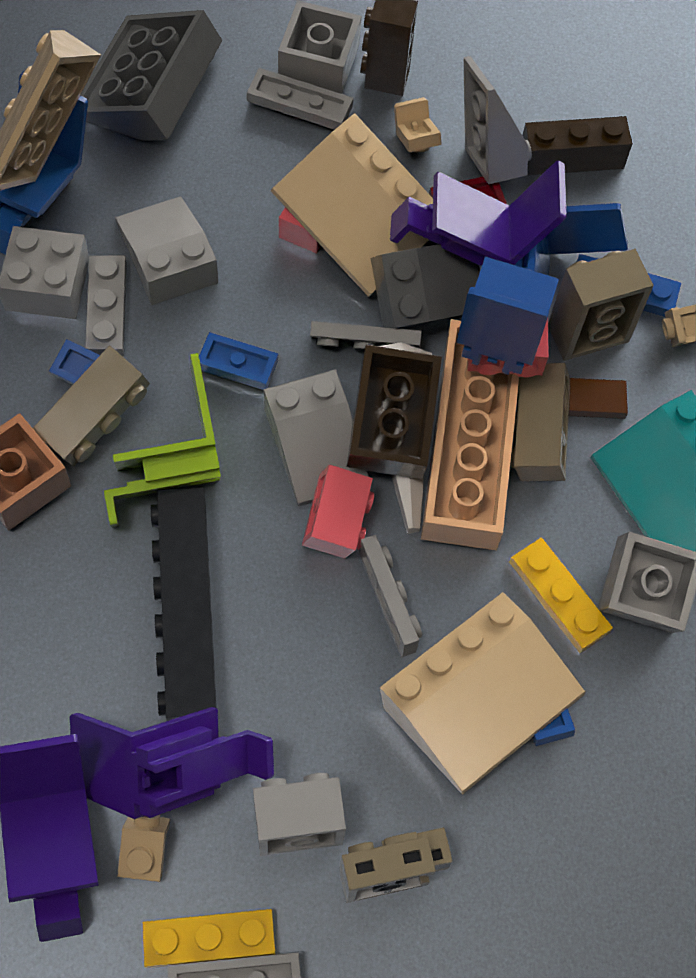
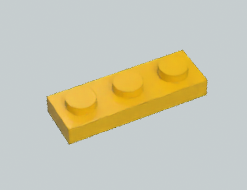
M542 537L511 557L509 561L511 566L579 653H582L612 631L613 627Z
M272 909L142 922L145 968L275 955Z

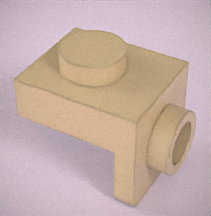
M425 97L394 105L396 135L409 152H425L430 147L441 145V132L429 118V106Z
M696 304L682 308L675 307L666 311V318L662 319V329L665 339H671L672 347L696 342Z
M160 815L152 818L143 816L137 819L127 817L122 827L117 877L160 882L163 872L166 834L170 826L169 818L160 817Z

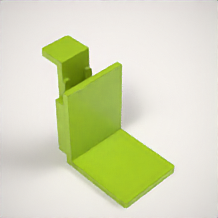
M198 353L190 354V369L204 438L113 454L117 471L143 467L145 479L127 482L125 487L104 490L111 527L119 526L115 500L156 493L157 490L178 489L220 481V466Z

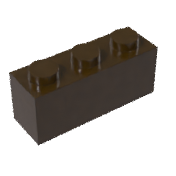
M375 0L373 7H367L364 28H369V31H365L362 43V51L367 53L363 55L360 73L366 74L365 89L399 96L404 95L411 66L418 1Z
M626 116L525 123L522 135L525 140H528L532 151V158L528 161L527 176L542 175L557 160L565 164V173L624 169L633 145Z

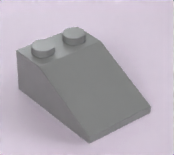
M471 56L463 57L466 152L488 184L527 176L528 161L532 158V151L528 140L523 138L496 90Z
M181 196L115 217L151 305L218 283L217 259L203 229Z
M336 369L264 389V410L298 507L313 502L319 474L329 464L368 476L367 470L346 467L353 419Z

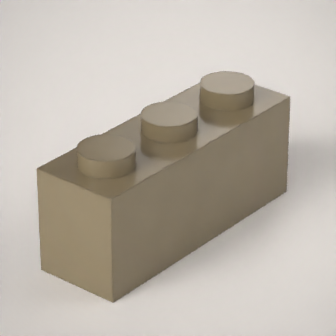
M109 345L33 429L64 460L75 466L78 462H84L92 455L96 448L94 444L104 433L109 434L117 428L121 422L120 416L130 405H137L147 393L146 388L150 383L140 371Z
M546 363L542 376L535 375L528 378H519L517 394L518 412L515 413L513 434H516V446H512L510 467L515 468L520 481L566 480L570 376L565 363Z

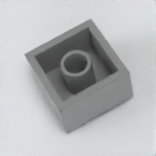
M297 0L278 50V74L342 94L360 44L362 16Z
M13 226L0 275V297L6 311L76 319L89 265V253L85 235Z
M630 531L618 536L598 609L601 612L669 633L685 631L696 591V552Z
M315 773L304 776V782L287 784L286 779L275 778L261 782V787L253 788L260 856L343 845L346 825L339 777L329 778L328 773Z

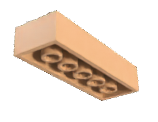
M451 319L446 340L421 540L497 551L504 528L519 376L504 373L483 375L476 371H467L468 358L461 357L464 345L456 343L461 321Z

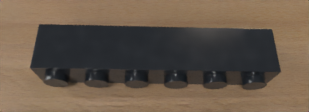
M204 487L157 490L158 504H151L150 507L152 528L159 527V540H152L153 564L160 563V576L153 577L155 601L161 600L162 614H155L156 638H163V652H156L157 676H164L165 691H158L157 693L159 716H166L167 721L210 707L217 708Z

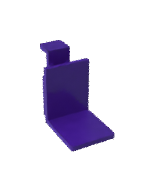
M557 160L510 205L443 173L437 172L434 175L433 204L427 205L409 196L391 215L390 241L397 244L411 231L442 245L441 248L480 266L483 265L485 257L515 265L566 219L565 164Z
M215 707L203 709L135 732L127 731L81 713L71 714L69 717L70 735H78L87 799L132 819L143 816L152 818L214 795V790L221 788V783L246 774H251L264 780L274 777L272 738L250 730L227 737H219L218 708Z
M71 734L0 746V817L9 903L33 898L36 928L40 942L80 935L83 933L77 890L99 886L78 735Z

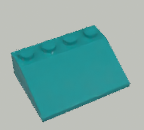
M690 390L651 412L593 453L590 458L646 537L696 552V395Z

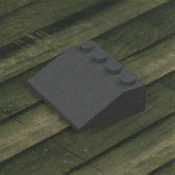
M195 10L127 15L80 95L88 100L86 122L139 140H168L223 41L205 11Z

